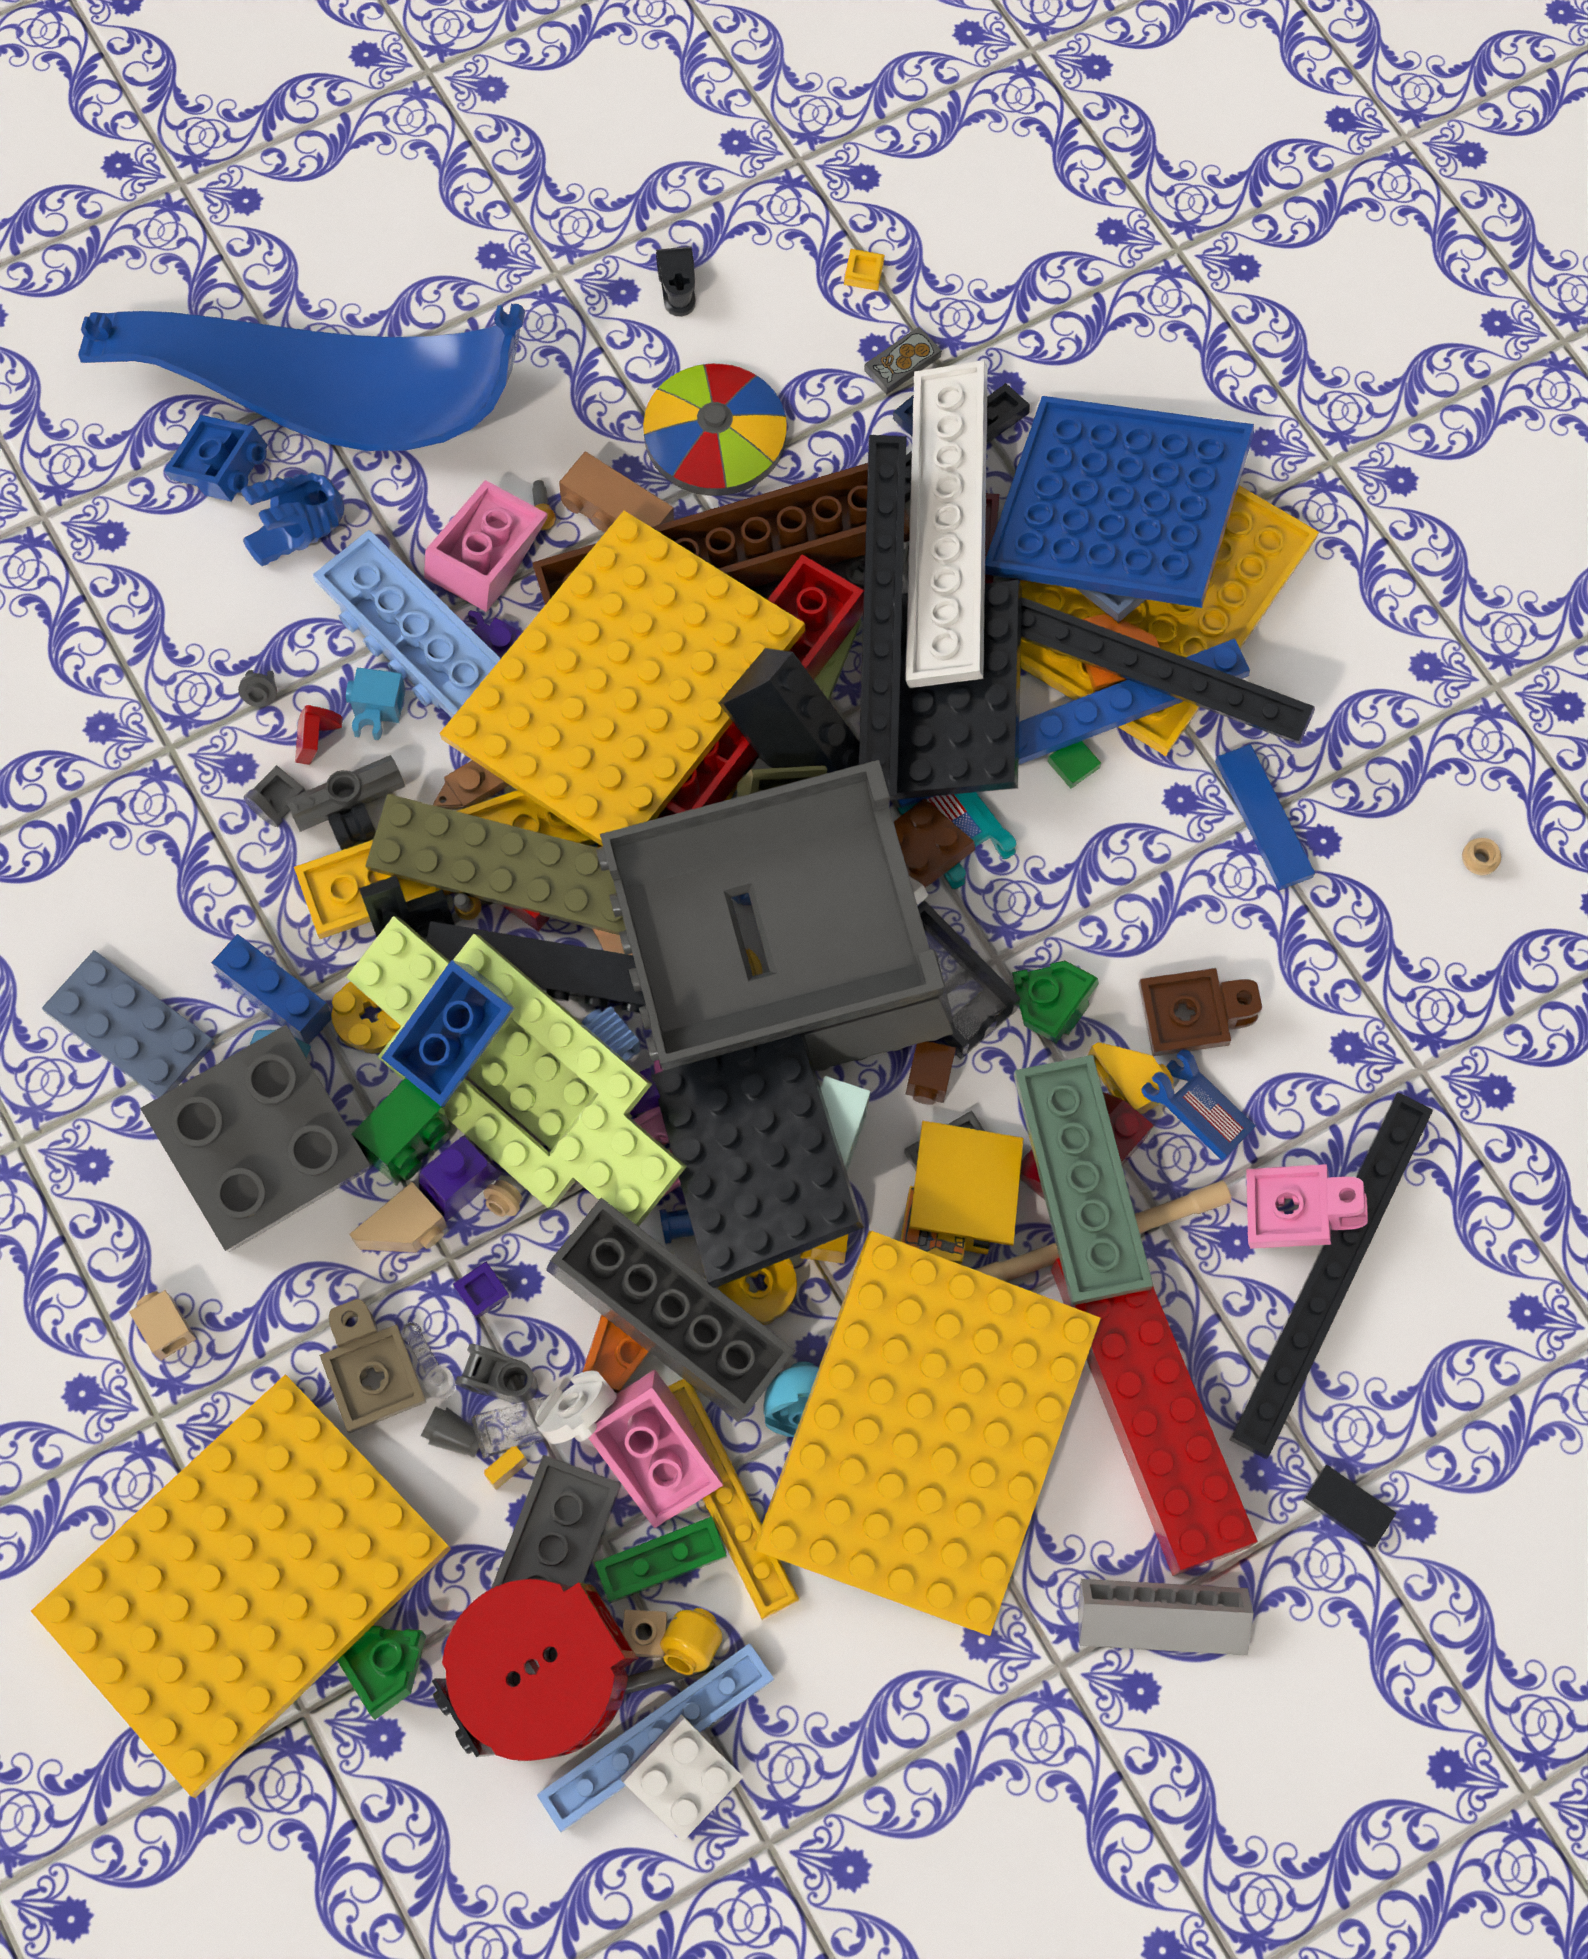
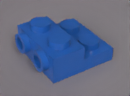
M200 414L163 471L170 480L197 486L205 496L232 502L236 494L241 493L244 486H248V475L254 466L264 462L268 444L254 426Z

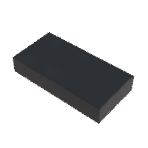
M1328 1465L1322 1468L1302 1500L1372 1549L1376 1547L1396 1515L1394 1510Z

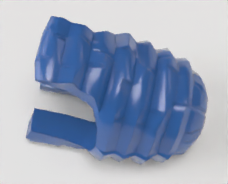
M309 473L307 475L296 474L293 477H285L284 479L277 477L274 480L268 479L264 482L259 481L251 486H244L241 490L243 497L250 505L270 499V508L259 512V517L264 526L243 539L245 547L261 566L277 560L281 555H289L295 550H304L310 543H316L319 538L328 536L329 532L336 530L344 514L342 495L335 488L332 481L324 475Z

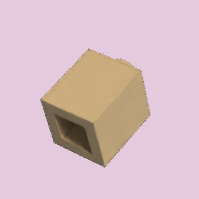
M166 1290L161 1293L156 1291L145 1295L136 1303L137 1307L129 1311L150 1350L160 1361L196 1340L180 1309Z

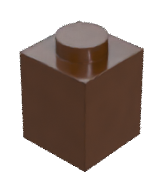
M928 1041L916 1044L905 1095L913 1096V1100L921 1104L934 1105L936 1102L944 1103L956 1048Z

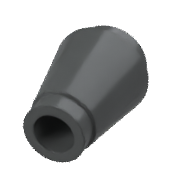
M437 1406L434 1408L421 1434L422 1437L430 1440L429 1445L469 1455L473 1458L486 1436L478 1432L477 1429L448 1407L446 1410H443Z

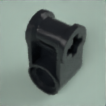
M692 247L657 249V270L659 282H661L664 306L674 316H686L694 310L696 302Z

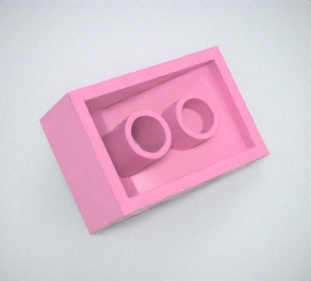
M485 480L425 550L424 578L487 612L507 588L545 523L548 514Z
M653 1370L617 1393L616 1400L611 1406L606 1408L604 1413L595 1422L597 1428L588 1438L654 1529L723 1486L719 1473L678 1400L656 1370Z

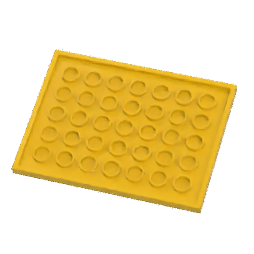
M1238 485L1202 608L1146 599L1123 620L1156 636L1160 649L1184 658L1232 639L1236 640L1241 649L1309 551L1319 532ZM1019 580L1022 585L1023 598L1080 619L1106 613L1076 588ZM1021 639V668L1072 700H1077L1094 693L1083 662ZM1184 701L1121 725L1118 728L1167 756L1200 707Z
M623 510L439 734L443 741L603 846L600 834L655 820L732 724L733 721L719 705L720 700L765 648L789 651L804 633L805 623Z
M869 1231L753 1549L990 1636L1101 1318L877 1232Z
M285 1374L38 1603L31 1612L191 1797L196 1798L430 1571L451 1548Z

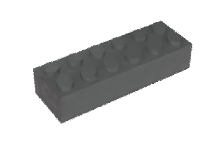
M603 1198L599 1199L552 1257L546 1268L547 1272L737 1422L741 1421L748 1414L795 1352L791 1346L717 1288L713 1289L706 1279Z

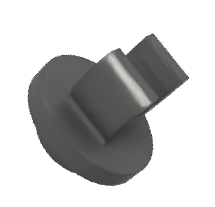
M248 670L245 677L240 681L238 688L239 695L243 701L255 707L270 705L275 700L277 694L274 672L268 671L266 676L254 673L253 670Z

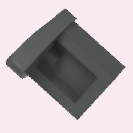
M276 765L243 798L249 808L270 825L278 827L283 822L282 818L290 811L286 800L305 792V788Z

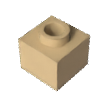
M624 1609L623 1634L636 1656L663 1658L664 1651L661 1649L660 1641L667 1629V1612ZM644 1624L652 1628L651 1637L647 1640H640L636 1636L637 1628Z

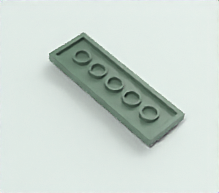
M1093 1055L1015 1070L1014 1079L1071 1305L1152 1289L1153 1282Z

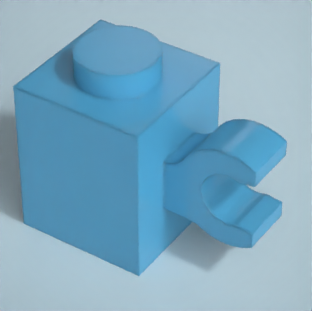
M357 667L354 681H348L346 689V702L351 704L355 716L352 722L355 737H360L361 729L364 726L371 725L373 726L372 734L374 740H379L383 732L382 721L399 723L406 692L401 673Z

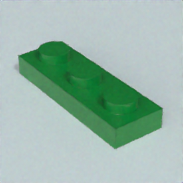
M711 1516L594 1562L608 1602L611 1604L725 1559L727 1555Z

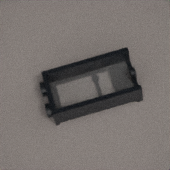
M924 900L918 905V910L930 950L934 949L938 956L952 1014L953 1034L944 1036L942 1039L949 1046L955 1047V1054L962 1059L1017 1011L1021 998Z

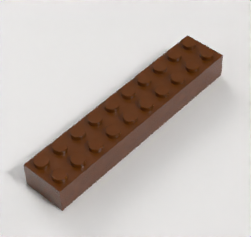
M868 463L656 525L652 528L749 589L783 579L802 554L823 567L865 555ZM906 509L904 513V543L910 541L909 517ZM595 544L532 562L545 605Z

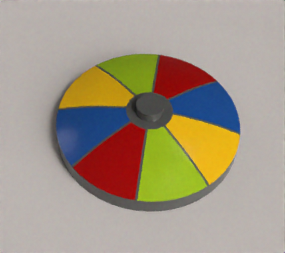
M702 364L674 374L657 388L645 410L643 422L644 443L653 465L668 481L696 494L707 496L730 495L755 486L774 470L783 454L786 443V415L775 391L759 376L733 365Z

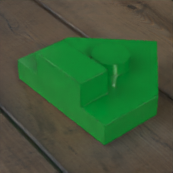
M1065 960L1051 963L1050 967L1033 971L1025 969L1012 972L1016 994L1021 998L1019 1007L1024 1026L1056 1044L1064 1033L1069 1036L1088 1009V999L1099 984L1097 977Z
M373 1625L337 1660L374 1720L411 1694L426 1640V1635L422 1630H391Z

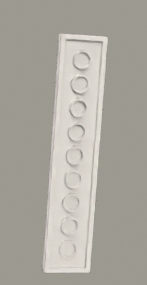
M984 360L914 372L906 682L909 688L983 679L988 373Z

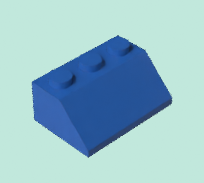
M451 960L381 1058L436 1103L444 1107L515 1008L496 985L472 966Z

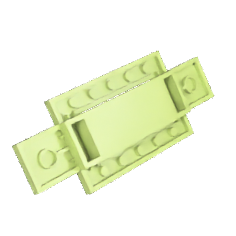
M393 916L346 978L401 1025L400 1029L378 1055V1058L404 1080L405 1077L381 1057L450 961L402 919ZM473 934L453 960L469 964L502 991L515 1009L467 1076L551 1150L548 1152L465 1078L443 1107L448 1120L548 1209H554L577 1180L598 1200L603 1198L639 1227L687 1167L631 1119V1110L651 1087L652 1083L480 935Z

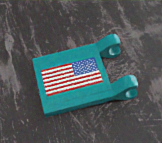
M976 792L941 795L927 799L974 841L975 847L991 839L1002 859H1008L1015 855V838L1001 826ZM917 803L904 808H898L899 814L903 815ZM960 863L943 874L952 889H958L966 882L964 878L966 872Z

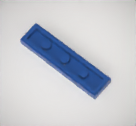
M1249 744L1217 756L1215 763L1278 891L1312 879L1315 871L1252 745Z

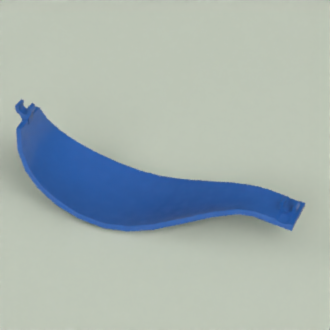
M511 304L510 312L507 314L502 305H497L494 318L495 326L464 333L414 337H380L318 332L174 312H91L89 317H84L81 326V332L84 336L78 356L81 363L136 361L160 366L198 382L292 431L327 444L362 451L412 450L443 443L473 429L493 411L513 369L525 310L519 304Z

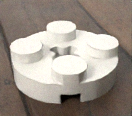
M585 1371L570 1378L574 1384L564 1392L557 1387L541 1404L535 1421L540 1426L537 1429L550 1444L566 1442L572 1438L579 1442L584 1441L595 1432L597 1428L595 1422L617 1398V1394L599 1372Z

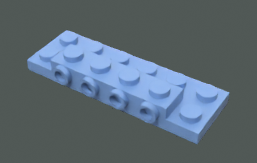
M370 530L366 531L313 574L315 582L339 605L341 610L339 618L345 627L352 633L358 629L365 636L363 642L373 655L378 657L383 654L389 659L390 662L387 665L390 671L401 673L403 680L408 678L415 685L412 691L422 704L427 706L432 702L438 709L442 708L451 718L501 659Z

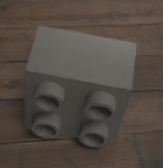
M287 1025L282 1026L140 1108L223 1249L227 1252L242 1246L370 1170L368 1160Z

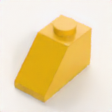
M1100 1042L1092 1045L1088 1056L1093 1055L1098 1076L1109 1093L1126 1101L1141 1115L1160 1104L1148 1100L1142 1094V1087L1146 1083H1151L1155 1089L1159 1090L1158 1084L1152 1080L1154 1074L1163 1072L1169 1077L1171 1084L1174 1083L1170 1071L1164 1064L1159 1065L1153 1055Z

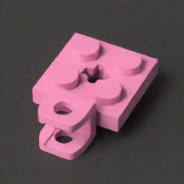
M1327 1164L1246 1169L1248 1244L1250 1249L1331 1245V1229H1357L1368 1223L1367 1196L1364 1193L1363 1181L1359 1178H1329ZM1285 1199H1293L1294 1205H1299V1208L1294 1210L1292 1214H1284V1211H1278L1279 1206L1285 1205Z

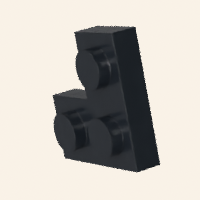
M397 876L359 888L376 937H378L393 916L402 919L421 937L428 935L430 921L455 925L442 889L406 902Z

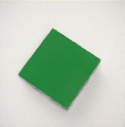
M1083 741L1055 751L1048 757L1047 761L1070 789L1100 769L1101 762Z

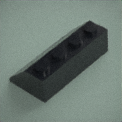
M765 648L719 702V705L760 758L771 768L826 766L827 773L859 765V740L793 652Z

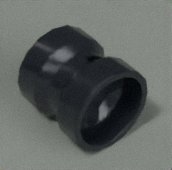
M363 802L351 807L350 812L346 814L336 813L327 817L341 850L353 847L355 842L359 840L369 841L374 839L376 830Z

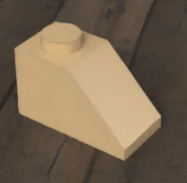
M411 1182L349 1235L360 1250L417 1253L423 1247L429 1249L443 1237V1230L447 1225L439 1211L416 1185Z

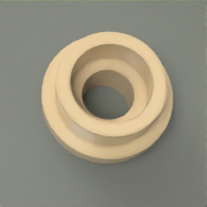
M1476 838L1468 842L1463 849L1462 860L1466 868L1472 873L1488 875L1499 866L1501 853L1498 845L1491 839ZM1475 854L1485 856L1486 862L1479 861Z
M497 1180L494 1185L490 1184L484 1190L486 1206L494 1214L501 1217L505 1215L515 1216L520 1210L519 1203L522 1201V1195L510 1183Z

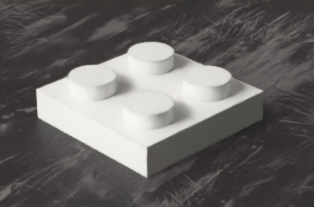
M681 1714L621 1777V1780L683 1842L736 1786L743 1776Z

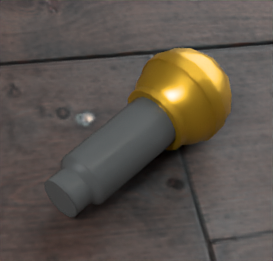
M536 480L533 482L532 488L534 507L548 514L541 530H548L555 524L556 516L548 505L547 490L544 482Z
M463 893L455 896L454 909L460 918L472 920L481 912V902L478 898L470 897Z

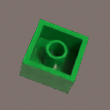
M405 1078L351 1134L366 1159L397 1186L403 1179L407 1181L419 1171L422 1166L421 1160L430 1150L435 1152L445 1144L450 1134L448 1131L451 1129L443 1106H440Z

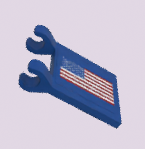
M1183 1049L1177 1053L1176 1057L1183 1062L1184 1067L1179 1066L1175 1060H1171L1166 1067L1173 1077L1188 1082L1175 1094L1169 1077L1163 1072H1157L1152 1076V1080L1158 1084L1159 1090L1155 1089L1151 1083H1146L1142 1087V1094L1148 1100L1165 1105L1223 1161L1256 1125L1199 1071L1193 1054Z

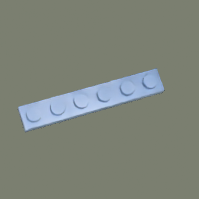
M749 1643L538 1793L537 1797L558 1830L563 1832L626 1787L621 1777L681 1714L701 1733L774 1680L773 1676Z

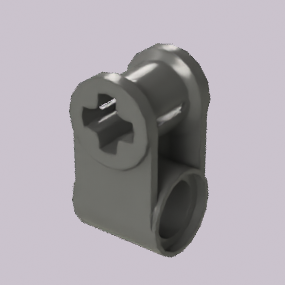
M469 1344L467 1351L470 1355L462 1376H457L456 1385L468 1391L492 1396L513 1404H525L534 1398L537 1393L538 1383L528 1364L504 1356L484 1346ZM516 1374L526 1375L528 1379L524 1388L519 1391H511L507 1388L508 1381L512 1376Z

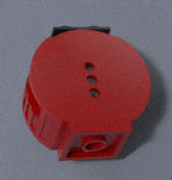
M516 1580L486 1591L476 1598L459 1616L444 1648L442 1664L446 1670V1678H435L432 1680L437 1689L433 1693V1697L445 1716L451 1714L459 1729L455 1731V1735L467 1754L473 1752L476 1758L496 1755L518 1761L556 1758L584 1748L599 1737L610 1725L622 1704L626 1692L628 1674L624 1668L637 1660L638 1657L594 1585L578 1582L571 1587L546 1580Z

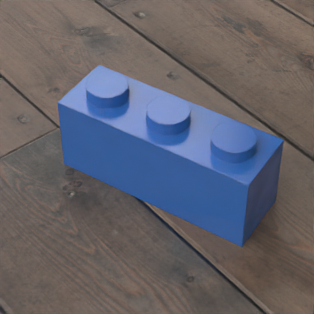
M239 934L211 962L221 980L280 1026L287 1025L293 1036L308 1045L332 1019L330 1009L323 999Z

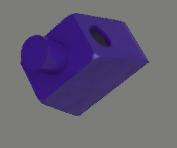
M464 1135L421 1170L419 1190L444 1217L445 1222H447L503 1173L481 1148Z

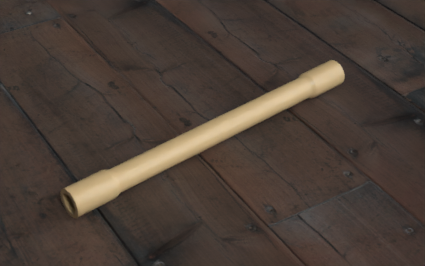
M1222 1180L1191 1191L1186 1196L1136 1213L1135 1217L1139 1232L1142 1233L1189 1215L1201 1214L1231 1203V1194L1226 1183ZM1056 1242L1002 1262L997 1261L974 1270L1008 1282L1009 1280L1053 1265L1055 1260L1059 1258Z

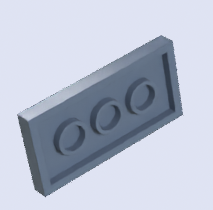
M95 950L90 953L42 1007V1010L49 1017L156 1098L178 1087L215 1044L213 1039Z

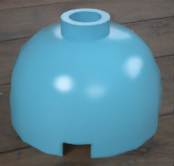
M797 1362L776 1375L764 1396L763 1413L767 1428L777 1434L794 1437L795 1429H797L819 1367L810 1362Z

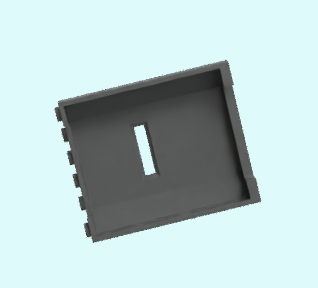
M879 760L600 834L603 846L596 848L598 860L602 871H610L615 885L616 893L609 895L615 918L623 916L626 930L619 932L625 955L633 954L636 968L629 969L634 991H642L646 1005L639 1007L644 1029H651L653 1034L652 1037L646 1038L652 1062L660 1061L663 1070L943 995L944 984L934 949L930 950L890 812V796ZM745 893H749L770 972L755 976L752 975L731 898Z

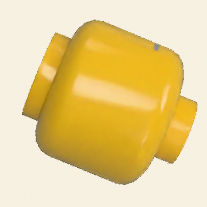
M702 1608L678 1611L672 1618L660 1641L661 1649L664 1651V1661L671 1669L684 1675L705 1671L712 1662L722 1643L723 1637L720 1628L716 1624V1618L709 1611Z

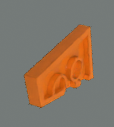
M601 1314L582 1372H599L614 1392L618 1393L649 1351Z

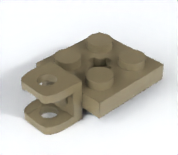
M360 1299L352 1300L330 1310L329 1323L338 1348L319 1356L348 1433L427 1403L397 1324L378 1331L373 1315ZM350 1318H358V1321L354 1326H346ZM370 1368H374L376 1373L384 1372L385 1379L380 1381V1387L375 1390L371 1386L364 1387L362 1385V1380L367 1378L366 1371Z

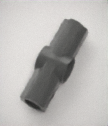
M390 755L352 772L347 770L336 771L330 775L327 783L286 800V803L299 831L302 832L327 821V817L336 813L346 814L350 812L351 807L362 802L367 804L404 788L405 784L394 759ZM343 790H354L348 797H338V794Z

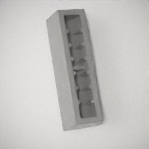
M1081 1579L1078 1610L1079 1645L1248 1655L1254 1614L1248 1588Z

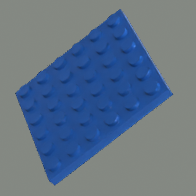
M1042 396L985 559V574L1202 608L1254 435V424Z

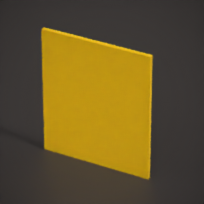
M922 1120L909 1228L1013 1246L1023 1138Z

